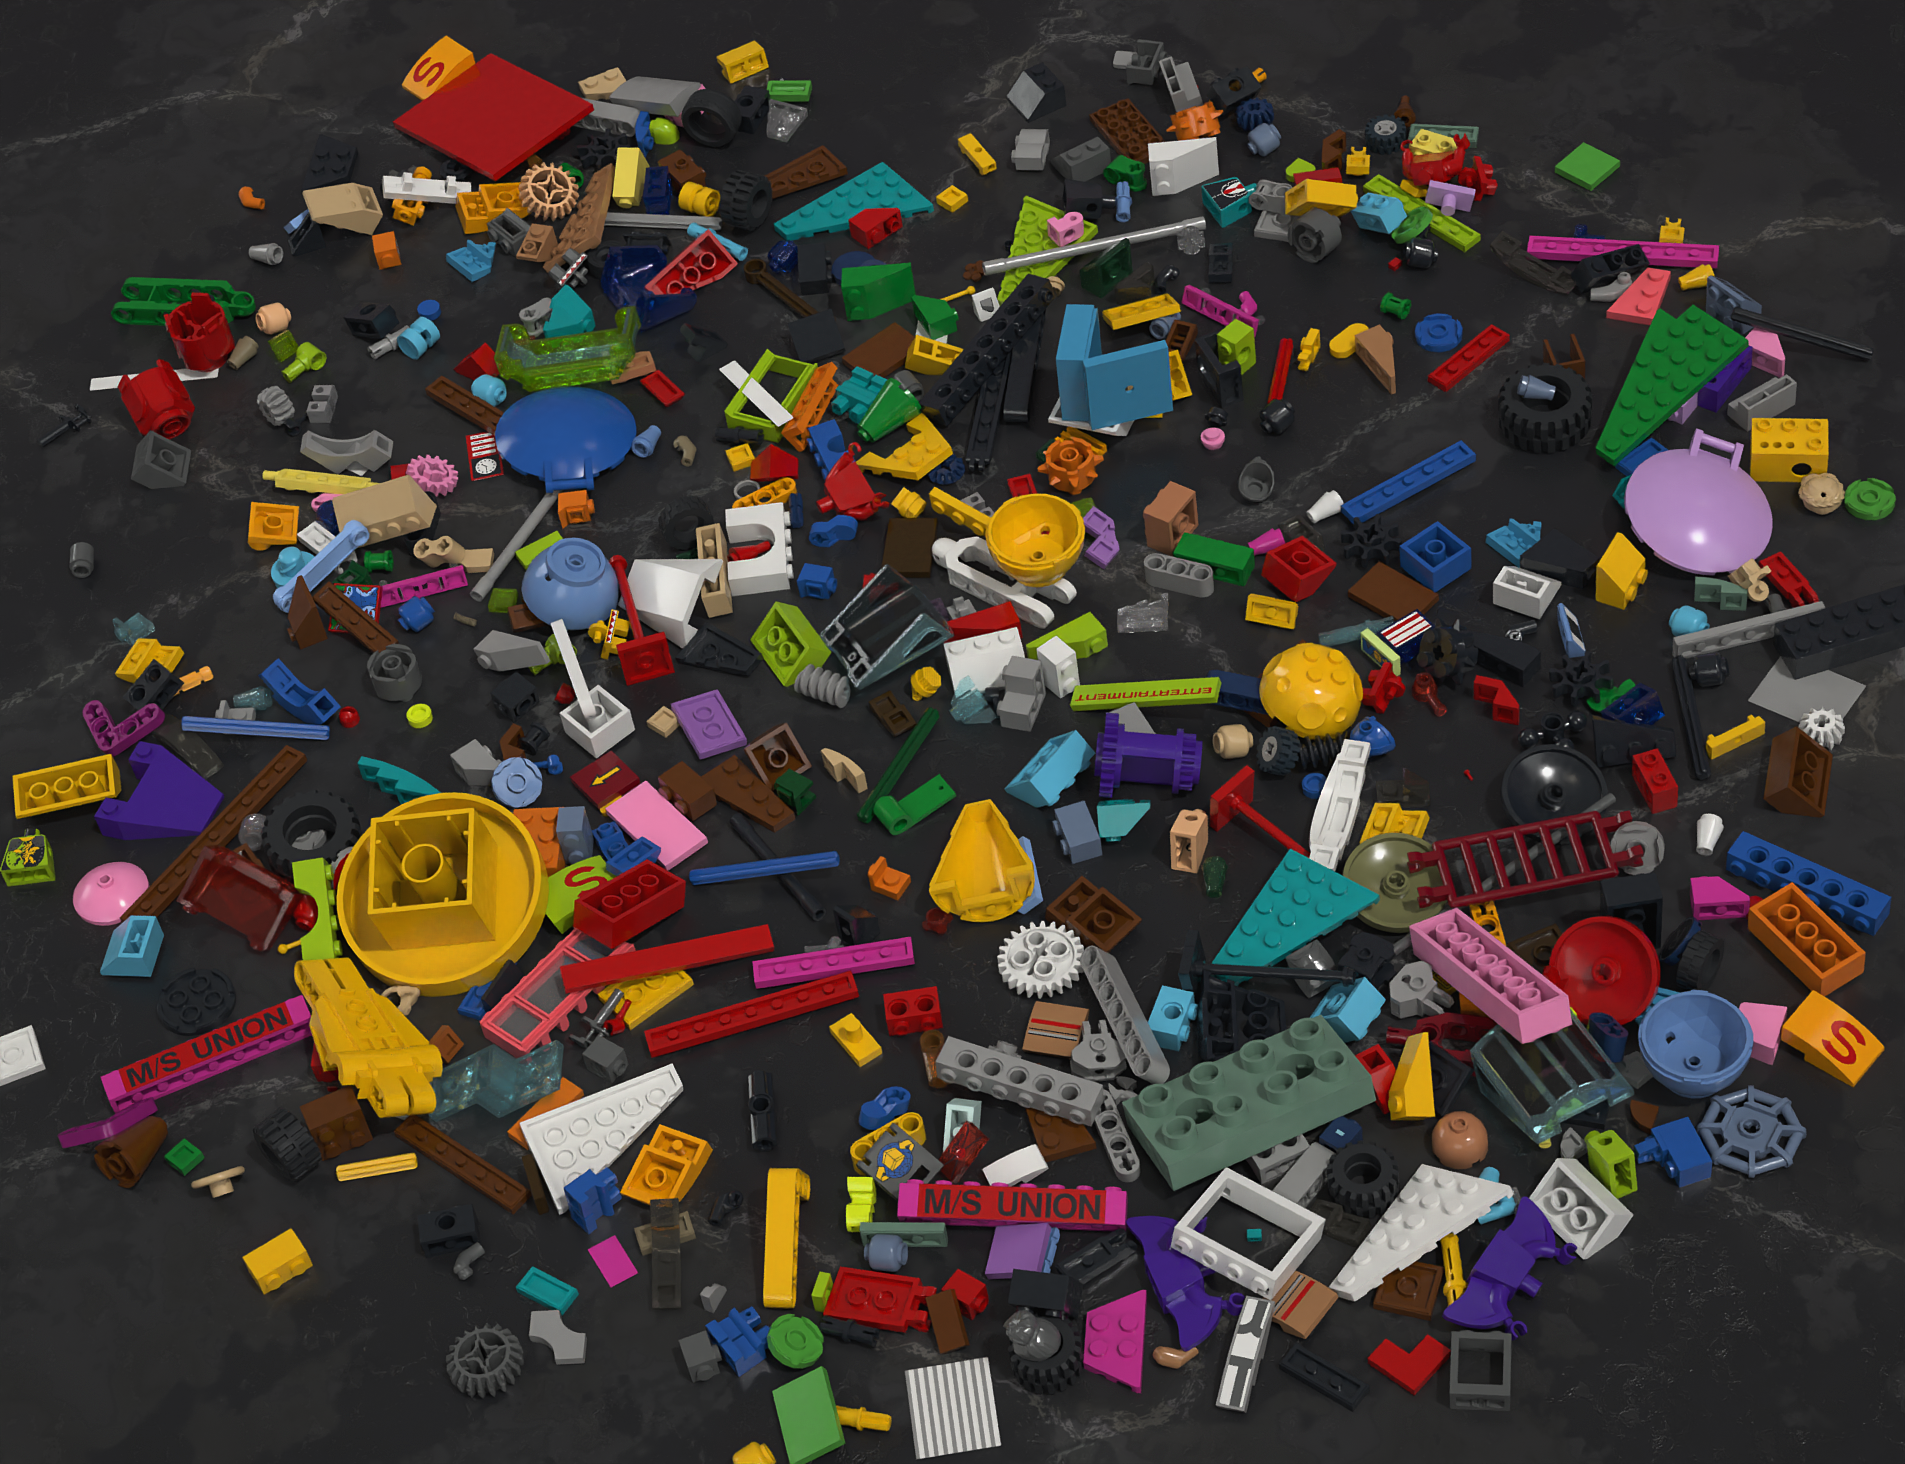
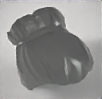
M1260 456L1247 463L1238 478V489L1241 495L1250 502H1261L1267 499L1274 489V471Z
M1027 1310L1015 1312L1003 1325L1006 1334L1012 1341L1014 1352L1023 1359L1041 1362L1054 1355L1061 1345V1337L1057 1327L1046 1319L1035 1317Z

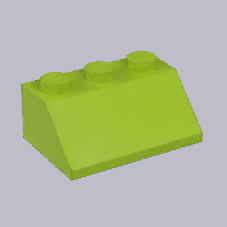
M780 602L774 603L750 639L756 649L762 653L764 660L780 682L786 687L795 683L797 675L808 664H813L815 669L822 667L831 654L829 648L797 606Z

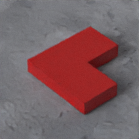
M1427 1334L1413 1351L1408 1354L1386 1338L1368 1357V1364L1415 1396L1449 1359L1451 1350Z

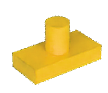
M852 1013L829 1026L830 1033L859 1067L882 1054L881 1046Z

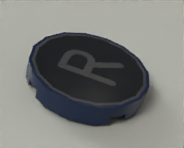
M1689 917L1680 924L1664 945L1659 957L1660 961L1666 966L1677 964L1680 961V958L1677 956L1685 951L1692 937L1701 930V922L1695 917Z

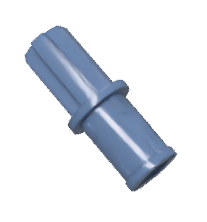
M1124 181L1118 182L1116 185L1115 206L1117 221L1127 222L1131 218L1130 206L1132 198L1130 197L1128 182Z

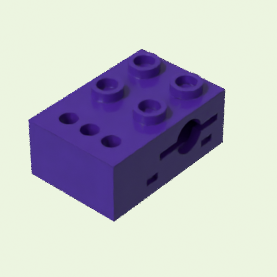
M1748 346L1698 391L1697 406L1715 413L1718 412L1751 369L1752 346Z

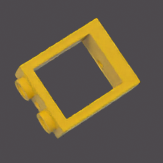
M1306 179L1285 192L1286 215L1302 216L1312 207H1317L1328 212L1330 215L1340 218L1357 208L1356 205L1358 203L1356 185Z

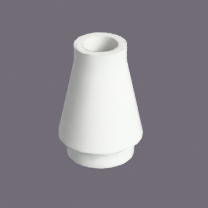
M1332 490L1331 492H1326L1311 509L1306 511V514L1311 522L1315 524L1322 519L1341 512V505L1344 503L1338 493Z
M1703 814L1701 819L1697 821L1696 851L1701 855L1709 856L1712 854L1713 848L1724 829L1722 819L1719 816Z

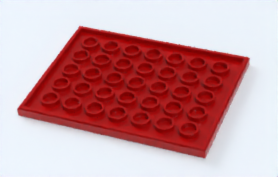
M490 53L394 120L393 124L396 129L497 181L593 112L594 107L592 103Z

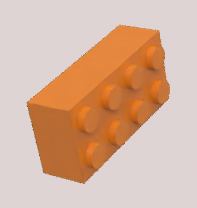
M1793 882L1749 908L1748 929L1811 991L1814 990L1826 996L1864 973L1866 952Z

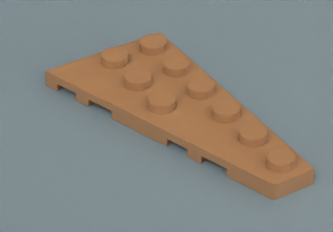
M612 163L594 173L585 189L587 195L576 206L579 209L577 214H572L559 237L561 242L550 253L553 258L550 261H546L543 266L547 273L556 263L559 266L566 263L561 257L569 248L581 254L590 248H596L601 243L615 177V167Z

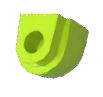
M659 117L656 120H651L649 126L650 134L656 144L670 145L680 139L679 130L671 120Z

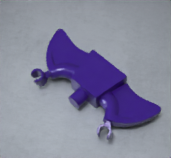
M1525 1196L1522 1197L1513 1223L1505 1231L1499 1229L1473 1267L1466 1281L1468 1282L1466 1291L1444 1310L1442 1317L1452 1323L1478 1329L1495 1328L1505 1324V1333H1511L1512 1341L1516 1340L1518 1336L1514 1332V1328L1523 1336L1527 1333V1327L1521 1321L1513 1322V1315L1508 1309L1507 1301L1512 1300L1518 1289L1533 1298L1536 1296L1543 1283L1529 1275L1537 1258H1553V1256H1556L1561 1264L1568 1265L1576 1259L1575 1256L1569 1254L1574 1253L1577 1250V1246L1573 1243H1567L1561 1249L1556 1248L1555 1235L1548 1219L1531 1199Z
M1160 1216L1128 1218L1126 1220L1127 1228L1138 1239L1144 1249L1145 1271L1164 1315L1170 1313L1178 1325L1180 1347L1183 1351H1189L1196 1347L1215 1330L1220 1322L1222 1309H1227L1228 1313L1233 1316H1238L1241 1313L1243 1305L1236 1304L1243 1303V1294L1233 1293L1230 1295L1229 1300H1222V1297L1208 1295L1205 1292L1203 1277L1214 1274L1216 1271L1171 1247L1174 1227L1179 1221ZM1207 1217L1200 1220L1193 1230L1198 1233L1204 1232Z

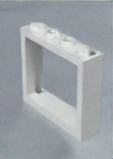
M1226 1167L1174 1227L1171 1247L1228 1277L1230 1280L1272 1300L1320 1241L1325 1219ZM1221 1196L1300 1237L1273 1271L1258 1265L1193 1230Z

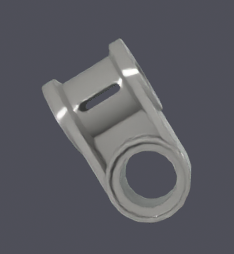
M1260 180L1256 185V191L1249 196V203L1258 210L1285 214V192L1291 189L1292 186L1286 183Z
M543 298L539 302L520 311L519 317L524 324L523 334L532 338L543 333L545 321H549L553 309L549 308L552 299Z

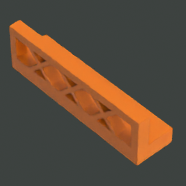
M833 362L815 369L791 413L793 419L786 423L781 432L799 452L804 451L807 446L806 439L810 438L808 428L818 425L836 392L835 389L839 386L832 379L838 369ZM801 434V441L796 437L797 435Z

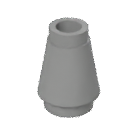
M276 243L256 245L250 247L249 256L251 259L275 265L282 261L283 250Z

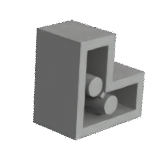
M1011 656L1009 664L1005 665L1002 671V679L1005 680L1006 684L1005 696L1003 701L1000 700L998 703L997 715L1000 716L1002 727L1031 732L1046 695L1041 661Z

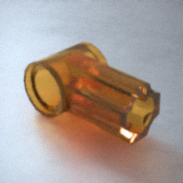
M928 1030L920 1037L921 1052L928 1084L937 1089L943 1088L949 1083L937 1078L936 1060L945 1044V1040L941 1032Z

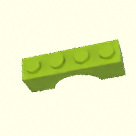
M323 857L292 862L295 888L300 893L313 897L318 906V919L314 928L307 935L300 938L303 960L339 958V956L343 955L341 941L337 940L336 931L340 930L338 915H334L333 905H337L336 893L334 889L331 890L330 880H334L333 867Z

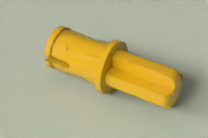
M836 1405L841 1425L856 1427L859 1431H862L864 1428L889 1431L892 1418L888 1414L866 1411L865 1407L852 1409Z

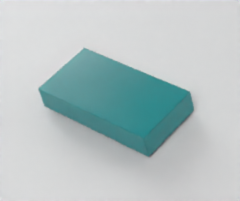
M533 1266L516 1286L517 1292L550 1310H560L562 1316L579 1295L576 1288Z

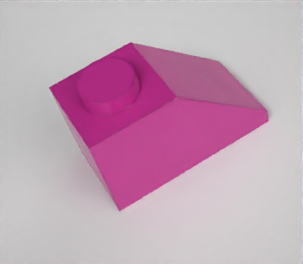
M1702 876L1690 879L1692 914L1697 920L1746 917L1750 906V898L1747 894L1718 876Z

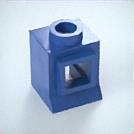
M805 563L797 579L800 597L809 596L829 599L837 588V579L834 578L833 568Z

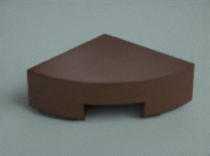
M1631 1099V1117L1639 1126V1129L1651 1134V1129L1654 1128L1659 1113V1106Z

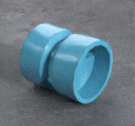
M419 317L410 325V328H407L397 337V343L404 354L412 359H418L427 351V348H430L440 339V333L433 322L425 317Z

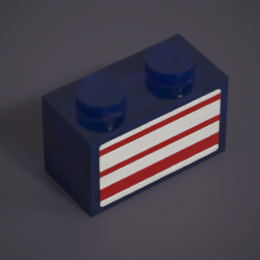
M1416 609L1378 631L1376 636L1400 656L1401 665L1419 654L1420 642L1424 631L1435 628V625Z

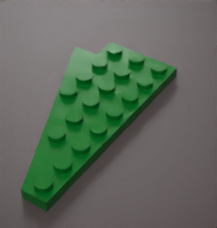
M1695 305L1688 308L1677 319L1659 308L1597 443L1596 454L1613 466L1617 465L1722 371L1725 366L1749 346L1748 339Z

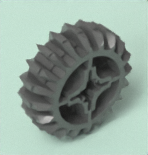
M486 1323L483 1329H480L475 1324L474 1331L464 1330V1337H456V1345L449 1346L450 1354L446 1355L447 1373L451 1376L452 1384L457 1386L462 1393L467 1392L471 1397L478 1393L483 1399L486 1393L489 1392L495 1397L496 1390L501 1389L506 1392L505 1385L507 1383L514 1385V1376H521L520 1367L524 1366L523 1349L519 1345L518 1338L512 1335L508 1328L502 1330L499 1324L491 1328V1325Z

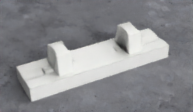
M404 172L402 177L383 176L382 188L383 197L388 199L456 204L457 193L471 192V183L457 182L454 176H447L446 181L412 178V173Z

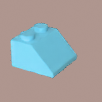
M1365 977L1356 979L1355 984L1349 985V987H1344L1343 983L1332 985L1310 1018L1322 1015L1344 1043L1354 1040L1359 1041L1367 1034V1027L1371 1021L1376 1019L1381 1013L1380 1008L1386 999Z

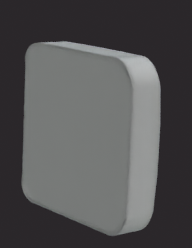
M1116 51L1113 67L1126 69L1127 65H1132V55L1137 54V52Z

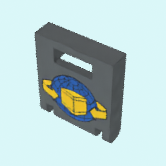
M892 1123L889 1128L896 1135L893 1137L889 1132L885 1131L863 1156L871 1164L867 1166L863 1161L859 1160L856 1166L868 1177H873L874 1182L898 1202L900 1183H907V1180H910L921 1166V1169L928 1174L923 1180L924 1184H930L943 1169L944 1165L898 1125Z

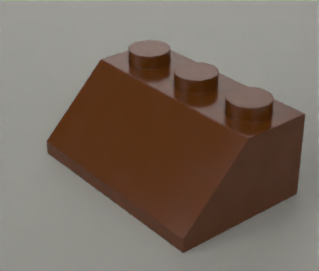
M1797 726L1774 737L1763 799L1781 813L1823 817L1825 815L1833 754Z

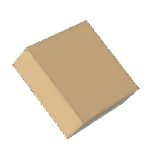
M665 706L646 721L650 729L665 738L680 725L673 711Z

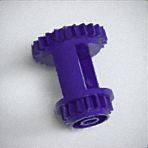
M1106 712L1105 733L1098 732L1094 776L1101 777L1099 797L1112 798L1113 788L1119 789L1120 781L1172 785L1171 793L1178 794L1179 790L1192 791V785H1199L1202 741L1196 740V734L1184 733V729L1177 728L1176 736L1125 731V724L1119 723V713Z

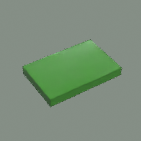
M823 1366L772 1391L790 1464H806L846 1444L828 1373Z

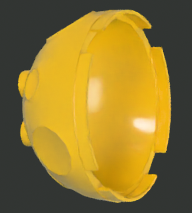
M1314 643L1297 644L1273 657L1263 671L1259 686L1260 699L1272 719L1276 716L1287 725L1286 729L1294 731L1302 738L1308 736L1311 740H1314L1315 735H1319L1321 740H1324L1327 733L1330 734L1332 739L1335 738L1336 732L1342 735L1356 720L1363 698L1361 679L1349 659L1339 650Z

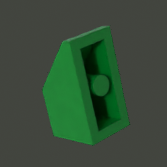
M918 295L911 296L914 315L932 340L957 332L956 321L959 320L955 308H950L946 300Z

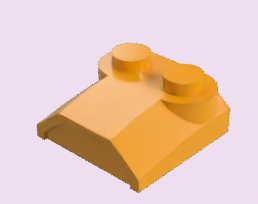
M251 502L248 533L249 546L261 551L270 548L271 545L296 544L299 506Z

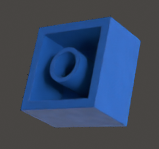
M1437 521L1400 545V567L1426 588L1437 592L1472 569L1471 547Z

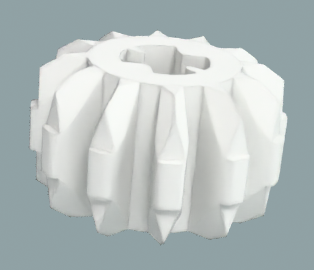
M1823 706L1820 711L1811 708L1809 714L1803 713L1799 728L1821 746L1827 747L1832 750L1834 744L1840 745L1842 736L1845 733V726H1843L1844 723L1841 715H1835L1834 709L1825 711Z

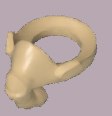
M399 985L392 986L381 994L387 997L391 993H398L401 997L398 1009L403 1015L407 1016L411 1011V1006L417 1002L420 990L417 987Z

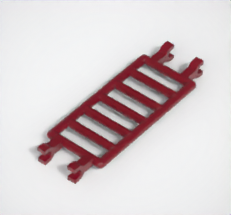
M1630 810L1607 818H1601L1598 811L1580 813L1435 841L1432 844L1433 851L1408 852L1409 862H1407L1410 874L1419 872L1423 868L1437 865L1443 886L1434 888L1427 886L1418 887L1419 897H1417L1419 908L1429 907L1433 903L1446 900L1451 908H1459L1615 878L1619 874L1618 867L1643 866L1641 857H1644V852L1641 845L1633 846L1627 851L1613 853L1607 833L1614 832L1625 823L1632 822ZM1592 822L1606 865L1605 869L1590 871L1576 825ZM1566 828L1580 872L1579 874L1563 875L1550 830ZM1539 832L1553 879L1537 881L1523 835ZM1513 837L1527 884L1510 886L1497 840ZM1486 842L1500 889L1484 892L1470 845ZM1460 847L1473 894L1457 897L1444 850Z

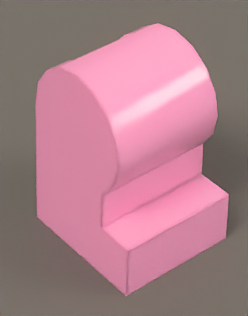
M1069 212L1059 220L1056 217L1048 219V236L1059 247L1077 240L1084 234L1082 214Z

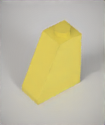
M618 148L612 197L616 204L622 208L640 205L650 168L640 148Z

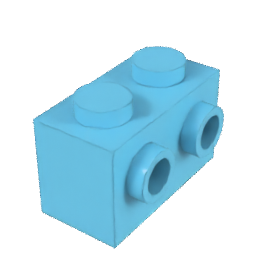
M1369 192L1360 198L1356 205L1357 208L1351 211L1359 228L1390 234L1394 229L1398 228L1407 217L1403 209V203L1398 198Z

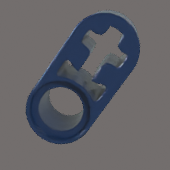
M1600 1012L1590 1014L1585 1043L1605 1061L1614 1063L1623 1061L1628 1038L1627 1030L1608 1014Z

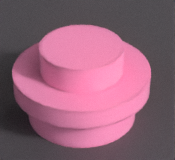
M1208 428L1201 434V442L1209 450L1219 449L1225 440V434L1219 428Z

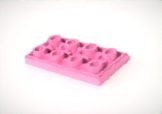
M644 781L605 808L607 815L634 841L643 836L661 847V853L656 861L667 871L708 843L707 837L647 781Z

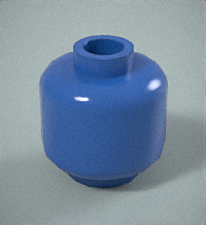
M413 596L400 606L398 610L401 615L398 621L407 631L411 628L414 632H420L434 620L433 613L435 610L424 597Z

